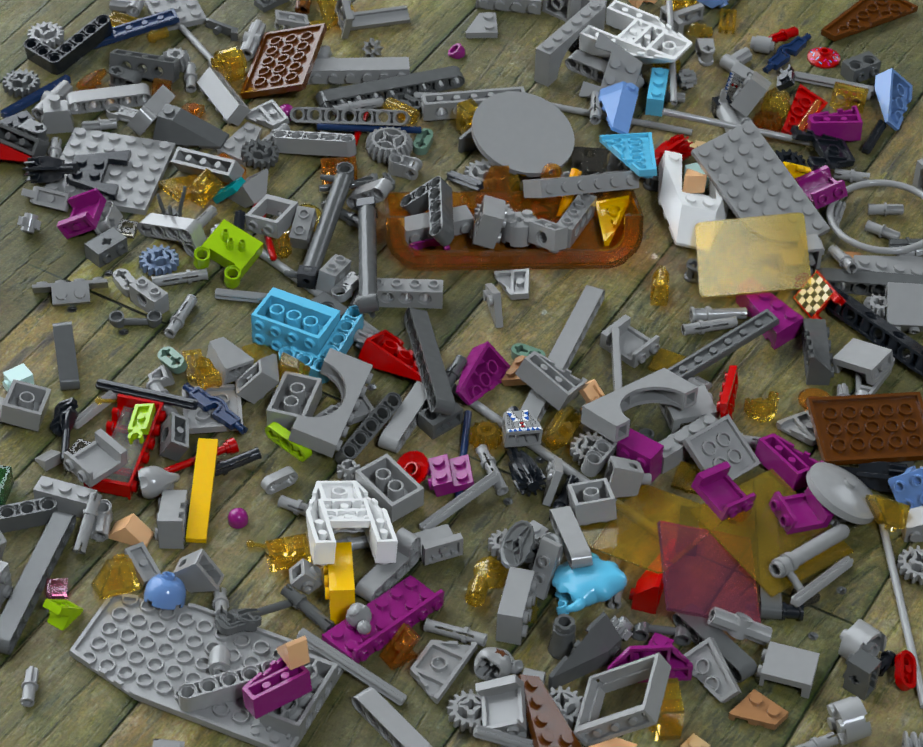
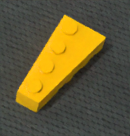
M351 542L336 543L334 564L324 566L325 600H329L330 620L335 625L346 619L347 610L355 603Z

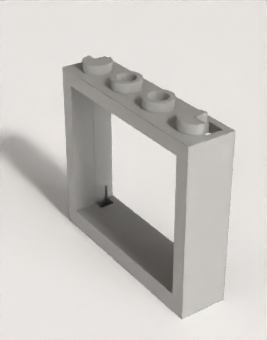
M656 653L589 676L573 734L585 747L657 724L671 670L669 663L660 653ZM649 679L642 705L598 719L605 693Z

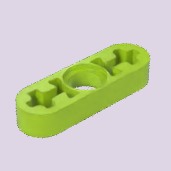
M272 422L265 427L267 437L298 460L304 462L312 456L311 449L289 441L291 432L279 423Z

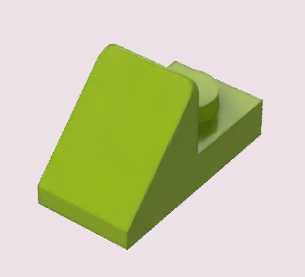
M45 599L43 607L48 609L50 614L47 622L60 630H65L84 610L69 600Z

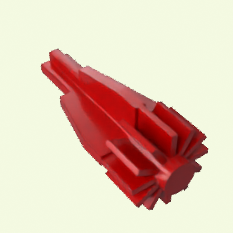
M677 134L669 138L670 140L661 143L654 151L656 166H659L665 150L682 154V161L688 159L691 156V151L694 149L690 147V144L693 142L687 141L688 136L684 138V134Z

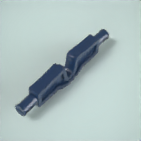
M806 33L803 37L797 36L790 43L781 45L777 49V53L768 60L767 66L763 68V72L768 74L772 69L778 70L781 66L788 63L790 55L797 56L806 47L807 41L811 39V35Z
M188 382L183 385L182 388L189 393V398L198 400V406L204 412L216 408L212 413L214 420L230 430H238L242 435L247 432L248 428L241 424V418L228 409V405L223 399L211 396L199 386L194 388Z

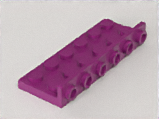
M410 575L367 604L372 613L370 622L371 632L369 634H360L357 628L352 627L345 619L322 634V640L359 664L367 660L376 651H380L390 641L396 640L403 632L410 630L416 623L425 620L429 614L439 610L444 604V591L440 589L434 593Z

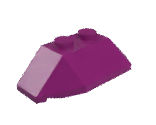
M672 644L629 646L607 667V670L660 653L671 666L668 681H687L692 678L693 663ZM646 679V680H643V681H640V682H637V683L648 682L649 679Z

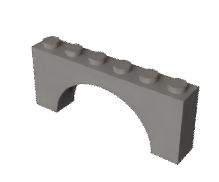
M591 0L536 48L534 81L549 87L557 80L559 68L566 52L574 41L579 38V33L585 27L591 25L604 31L605 5Z
M632 170L523 180L524 198H547L639 188V177Z
M330 348L324 359L320 374L328 377L338 387L342 397V405L336 411L326 416L307 417L298 414L288 440L331 458L335 451L339 452L343 444L341 438H346L350 428L347 424H352L356 415L353 411H358L362 401L359 398H364L368 388L365 385H370L374 374L371 373L373 365Z
M662 368L583 405L581 423L616 443L629 436L630 419L623 414L626 410L648 403L668 404L684 410L696 404L698 387L668 369Z

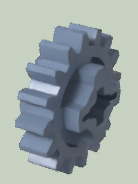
M163 244L160 247L153 245L152 249L147 247L146 251H142L141 256H139L140 269H143V273L148 272V276L155 274V276L165 275L166 273L172 274V270L177 271V266H179V254L176 253L175 249L170 250V246L164 248Z

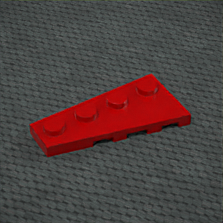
M800 84L781 133L792 135L790 131L792 125L799 126L798 130L805 131L807 129L808 115L822 112L828 102Z
M737 365L729 366L728 373H725V382H722V392H720L719 401H717V413H720L721 418L729 414L733 420L732 412L735 409V399L739 383Z

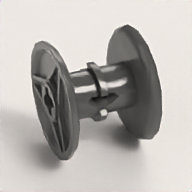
M521 520L516 522L504 536L500 549V559L505 568H517L524 562L529 563V570L533 568L541 538L539 540L535 539L534 528L528 521ZM549 533L544 536L562 544L556 565L557 569L563 556V542L558 534Z

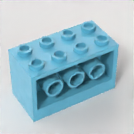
M273 287L251 314L252 342L278 352L283 347H292L318 356L340 321V310Z

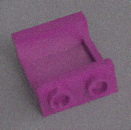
M827 165L795 178V181L816 209L848 196L845 182L843 180L836 181L831 176Z
M97 188L68 198V203L73 208L69 218L58 222L57 228L66 239L96 229L107 200Z
M727 461L697 473L691 485L693 490L721 521L729 517L733 518L742 511H749L753 507V502L757 496L754 492L746 495L728 476L731 465Z
M807 487L804 493L784 497L779 491H776L769 502L771 510L776 515L787 535L825 528L834 516L831 511L815 498L809 487Z

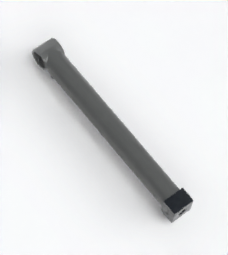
M350 162L339 163L336 166V175H320L321 180L333 183L303 265L299 266L298 271H284V276L297 279V287L316 290L319 270L324 261L350 186L354 183V166Z
M371 196L357 199L359 237V295H357V302L360 314L368 313L371 318H374L376 316L375 312L379 311L376 232L378 209L375 197Z

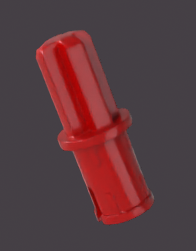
M793 26L786 30L781 29L769 37L775 43L786 42L788 39L798 36L799 30Z

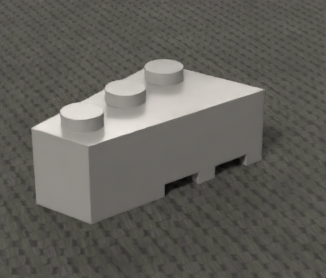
M533 351L524 358L515 374L559 411L579 395V390L588 380L573 376L571 370L566 369L564 371L555 366L556 362Z

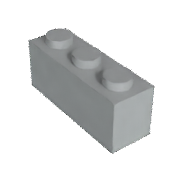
M41 476L33 489L34 499L53 497L57 501L58 511L74 514L82 519L84 516L82 512L83 509H86L89 493H96L94 501L98 494V490L46 476Z

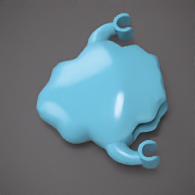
M592 552V566L571 569L568 561L558 566L552 579V586L556 588L555 597L559 600L556 607L558 616L560 614L577 612L593 604L608 601L626 587L627 576L615 562L601 560L597 554Z

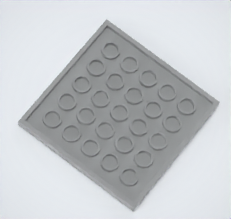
M75 127L60 159L65 160V163H72L75 155L131 150L128 166L109 164L103 183L119 184L116 200L109 199V196L105 194L103 196L107 200L106 202L112 201L121 212L146 215L176 150V143ZM64 174L63 179L47 183L45 188L69 193L72 196L90 190H83L67 184V174Z

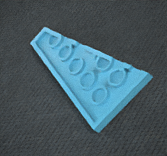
M652 132L599 135L600 143L636 175L643 178L657 176Z

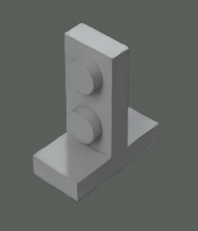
M698 3L673 12L674 32H679L683 35L685 25L702 20L704 5ZM666 5L660 8V21L665 25L667 24Z

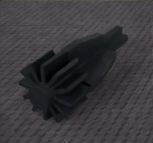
M51 156L27 158L28 161L24 162L26 168H22V170H26L23 176H28L26 181H31L32 184L51 183L63 179L64 174H77V171H80L78 163H65V160Z
M506 447L504 450L510 459L508 465L512 480L521 494L524 495L526 493L530 497L531 491L535 495H537V489L543 491L541 485H546V477L536 461L523 450L519 451L517 447Z
M883 461L859 464V468L839 466L859 478L868 488L891 493L893 492L888 483L889 478L903 474L908 468L907 464Z

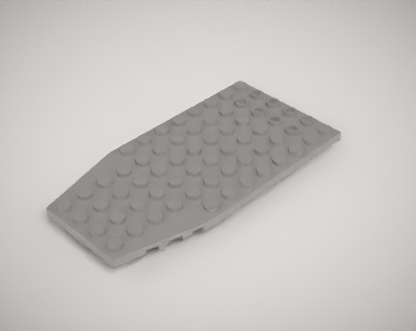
M114 591L109 594L69 650L71 657L133 699L257 747H297L344 672V669L339 667L338 664L333 663L308 646L310 663L304 666L310 671L311 692L258 719H255L245 708L243 697L192 712H185L179 707L178 688L184 683L212 676L209 672V653L214 646L224 645L229 649L231 653L230 670L270 659L277 661L281 656L276 648L292 641V639L257 627V631L254 632L242 631L233 635H223L215 624V611L192 603H188V605H184L182 608H180L181 604L176 605L173 610L161 609L151 606L152 602L148 599L146 603L144 599L138 598V595Z

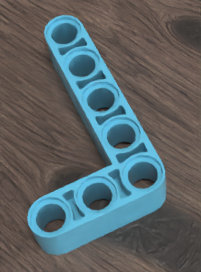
M350 306L346 310L318 356L292 347L281 348L278 353L281 370L322 378V384L327 383L330 379L320 374L329 349L332 348L347 354L354 342L355 332L364 326V316L360 314L358 306Z

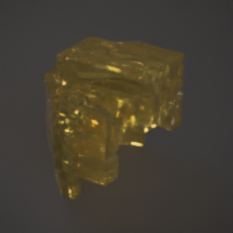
M776 87L767 91L761 106V112L767 120L778 122L788 115L791 107L789 102L791 97L786 90L779 91Z
M770 391L766 399L760 397L752 398L750 401V397L745 398V413L749 418L758 420L760 423L774 420L779 404L778 392Z

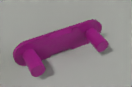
M432 238L413 242L407 246V249L413 252L415 258L421 256L420 249L440 246V244ZM449 245L443 247L445 252L451 250Z

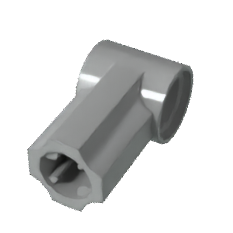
M110 0L109 9L111 11L127 13L130 17H138L145 2L144 0Z
M744 47L732 55L725 54L721 58L719 66L730 72L736 61L744 65L752 60L753 55L749 48Z
M101 499L97 511L99 515L98 518H95L90 534L91 538L96 540V542H104V540L109 538L110 526L113 521L111 502Z

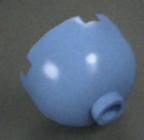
M166 571L149 580L144 590L143 599L146 603L147 599L151 601V606L156 608L173 610L176 605L180 604V608H182L186 601V588L183 581L176 577L174 573Z

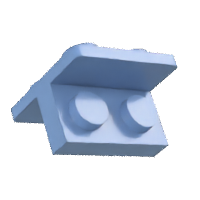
M915 466L907 468L903 474L889 478L888 483L901 513L903 510L923 506V467L916 469Z

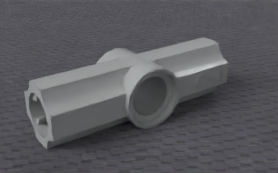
M256 19L251 23L248 32H244L239 56L245 61L252 59L259 47L266 30V24L262 20Z
M63 80L52 91H45L41 101L32 109V115L36 120L41 121L42 103L44 101H49L51 95H58L60 100H64L68 93L73 92V86L68 81Z
M718 607L711 609L707 621L708 625L727 631L730 636L738 640L746 638L764 646L769 643L773 631L771 627L753 621L752 618L744 613L736 612L734 614Z

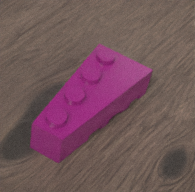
M752 278L738 285L736 303L739 307H746L747 317L753 318L768 308L779 319L777 326L762 334L766 340L769 339L774 350L801 334L804 317Z

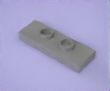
M545 536L541 538L532 571H535L534 580H537L536 592L533 593L537 594L536 597L542 600L547 598L562 549V544Z

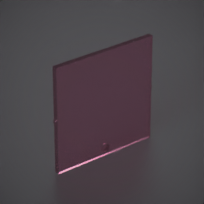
M659 520L657 526L666 610L708 618L711 609L718 607L734 614L736 612L744 613L752 618L753 621L761 623L750 538Z

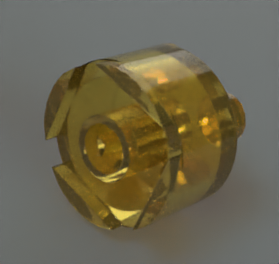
M236 45L216 51L214 57L211 58L212 66L224 76L228 83L246 78L248 72H245V68L248 67L246 58L241 49H236Z

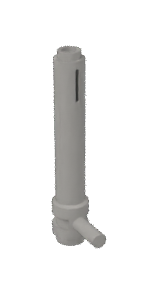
M838 524L795 550L785 552L773 559L769 565L770 574L775 578L787 576L796 591H800L804 586L794 571L803 563L846 539L850 533L848 526Z

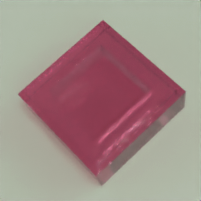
M68 578L47 579L46 599H68Z

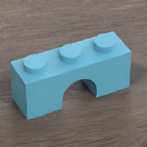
M652 67L645 115L662 117L669 69Z

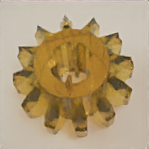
M482 420L481 423L475 422L474 426L470 429L469 440L470 444H473L474 449L479 445L485 444L490 452L491 448L497 450L498 445H501L502 430L497 423L492 424L491 420L488 422Z

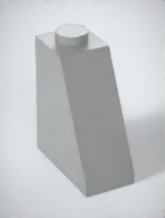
M225 337L209 342L206 358L223 385L237 380L253 366L255 359Z

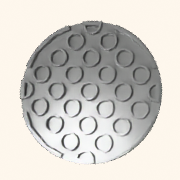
M507 91L494 94L479 104L472 118L471 133L474 143L481 154L492 164L495 163L502 167V170L515 175L518 173L527 175V177H540L552 174L565 165L574 149V133L566 116L549 101L530 93Z

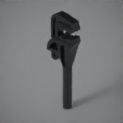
M73 397L60 401L56 405L54 419L50 424V429L58 437L62 436V463L64 461L63 453L69 451L70 433L78 417V411L76 410L78 408V401Z

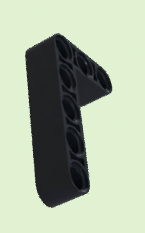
M106 14L97 16L55 50L35 38H29L24 42L27 58L48 72L59 75L112 34L113 29L110 17Z

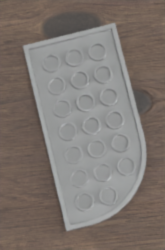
M752 120L691 151V155L739 222L759 239L766 242L796 244L799 243L800 235L818 234V237L830 231L828 224Z

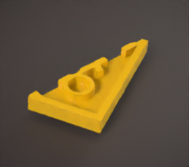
M629 195L596 201V211L604 246L610 245L630 203Z

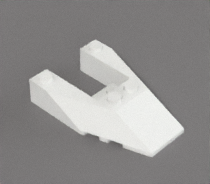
M614 0L606 8V24L622 30L618 36L588 25L579 33V50L595 56L610 58L611 52L595 48L600 32L643 64L676 62L693 43L681 33L674 32L669 24H663L658 16L618 0Z
M665 150L659 163L658 203L662 205L664 210L663 216L669 223L668 228L675 245L710 252L727 218L729 206L710 180L709 196L699 193L682 192V154Z
M356 480L316 481L312 498L309 501V507L306 510L310 554L313 564L321 566L334 564L336 551L334 534L338 532H365L375 563H396L398 540L387 510L380 508L378 501L375 498H370L368 491Z

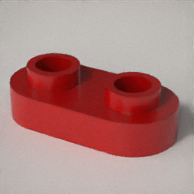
M903 650L895 656V683L903 691H908L916 686V659L908 650Z

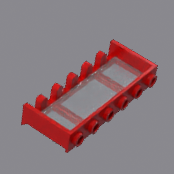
M118 393L117 408H112V421H107L106 433L127 450V465L98 482L91 489L128 497V500H131L133 492L136 493L138 490V471L144 468V464L149 462V452L154 449L155 437L160 434V424L165 421L166 411H164V402ZM154 403L156 411L149 434L143 435L144 442L140 444L139 439H135L133 444H130L127 429L135 404Z

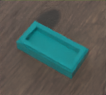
M239 177L222 187L213 197V201L218 204L233 195L246 181Z

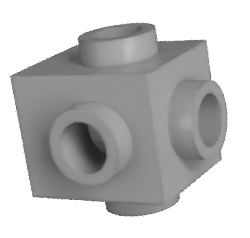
M301 559L289 569L290 585L308 595L323 584L321 568L305 559Z

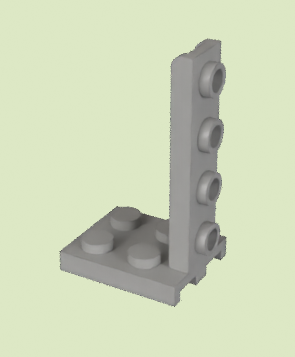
M337 0L334 10L338 16V26L342 31V39H347L351 30L404 24L411 21L406 5L354 12L350 7L351 0Z

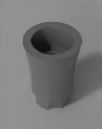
M560 614L555 618L551 639L548 644L549 654L558 660H562L564 656L569 657L576 642L575 620L568 614Z

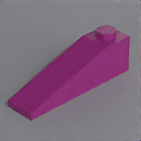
M488 341L472 348L466 358L467 363L464 365L456 393L468 406L502 383V378L510 368L506 360Z

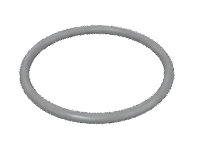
M874 179L846 186L847 193L875 186L898 188L910 192L923 200L922 190L899 181ZM839 200L828 204L826 214L830 228L842 241L857 249L875 254L894 255L913 252L923 247V239L911 245L901 247H878L859 242L845 234L836 224L834 208Z

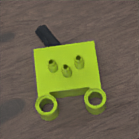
M242 210L235 211L234 225L223 219L203 245L197 247L194 251L193 264L195 268H208L210 259L226 268L224 271V284L230 289L237 288L240 285L241 278L263 253V242L244 231L246 213Z

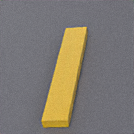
M198 438L186 542H207L218 439Z

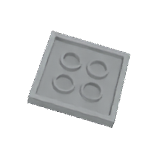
M144 0L145 7L150 15L174 8L179 17V23L157 29L159 33L177 30L180 25L191 27L207 23L205 22L206 16L197 0Z
M236 384L199 386L211 396L223 399L227 403L228 409L239 416L241 424H243L241 397L236 394ZM182 388V396L189 398V393ZM199 406L196 410L183 408V416L189 418V434L238 430H230L214 420L212 413L216 408L204 412Z
M729 414L682 441L701 472L727 461L731 465L728 476L735 480L761 464Z

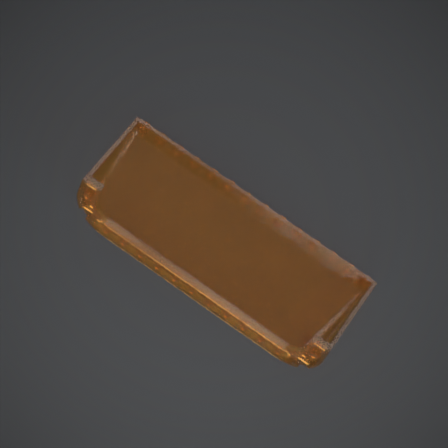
M634 190L590 193L593 196H597L596 201L629 195L630 203L609 246H604L595 207L594 216L570 248L559 250L557 253L549 252L546 248H537L531 243L527 247H512L509 242L505 241L504 244L500 240L499 243H496L494 249L473 244L474 225L473 232L454 236L453 241L449 244L451 250H444L441 245L417 250L412 248L405 239L404 217L411 215L400 206L403 197L410 192H390L384 199L388 248L401 264L416 270L613 268L627 262L638 251L643 238L644 216ZM524 191L452 192L453 207L467 205L473 217L477 204H482L484 195L506 200L505 205L510 204V208H513L514 212L531 210L537 219L543 218L555 223L559 221L555 217L562 196L524 198Z

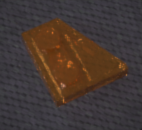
M509 165L490 166L483 181L484 189L478 191L475 202H482L484 195L509 202Z

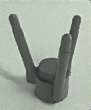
M183 186L178 211L173 209L171 205L165 211L160 194H156L163 215L182 217L186 186Z

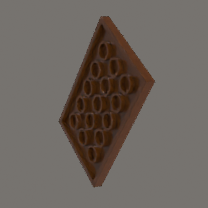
M321 23L265 32L240 92L242 99L305 90L327 31L326 24Z
M920 392L807 398V408L821 460L834 465H849L880 461L923 460V400Z

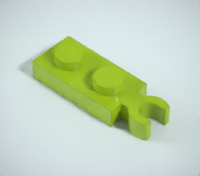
M154 403L135 404L127 429L130 444H133L135 439H139L140 444L144 442L143 435L149 434L156 411Z

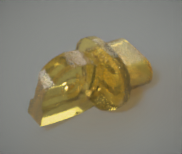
M694 22L690 24L686 34L699 38H704L705 36L712 37L713 30L712 27L706 26V23Z

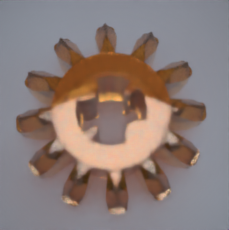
M765 109V111L760 110L755 114L753 123L757 128L780 132L783 120L779 112Z

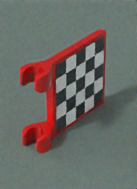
M818 270L815 271L793 297L811 319H822L819 314L831 300L840 306L846 302Z

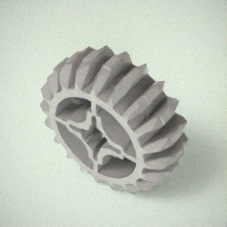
M380 127L379 130L374 129L373 132L369 133L366 139V150L368 156L372 157L373 161L377 160L378 163L383 162L387 164L389 155L392 153L410 156L413 150V141L410 134L406 133V130H401L400 127Z

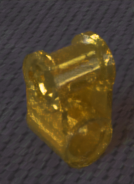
M200 357L194 360V378L199 387L206 391L210 387L222 386L221 375L209 358Z

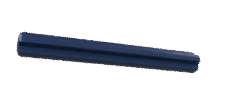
M67 74L7 106L0 111L3 118L10 117L40 101L45 91H52L63 80L68 81L70 84V76Z

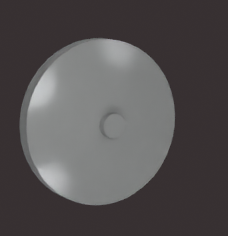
M826 462L816 463L808 471L806 481L810 491L833 514L851 523L861 525L871 523L877 516L879 506L875 496L859 478L849 471Z

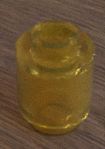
M475 576L468 583L465 601L471 606L479 607L485 603L489 585L484 577Z

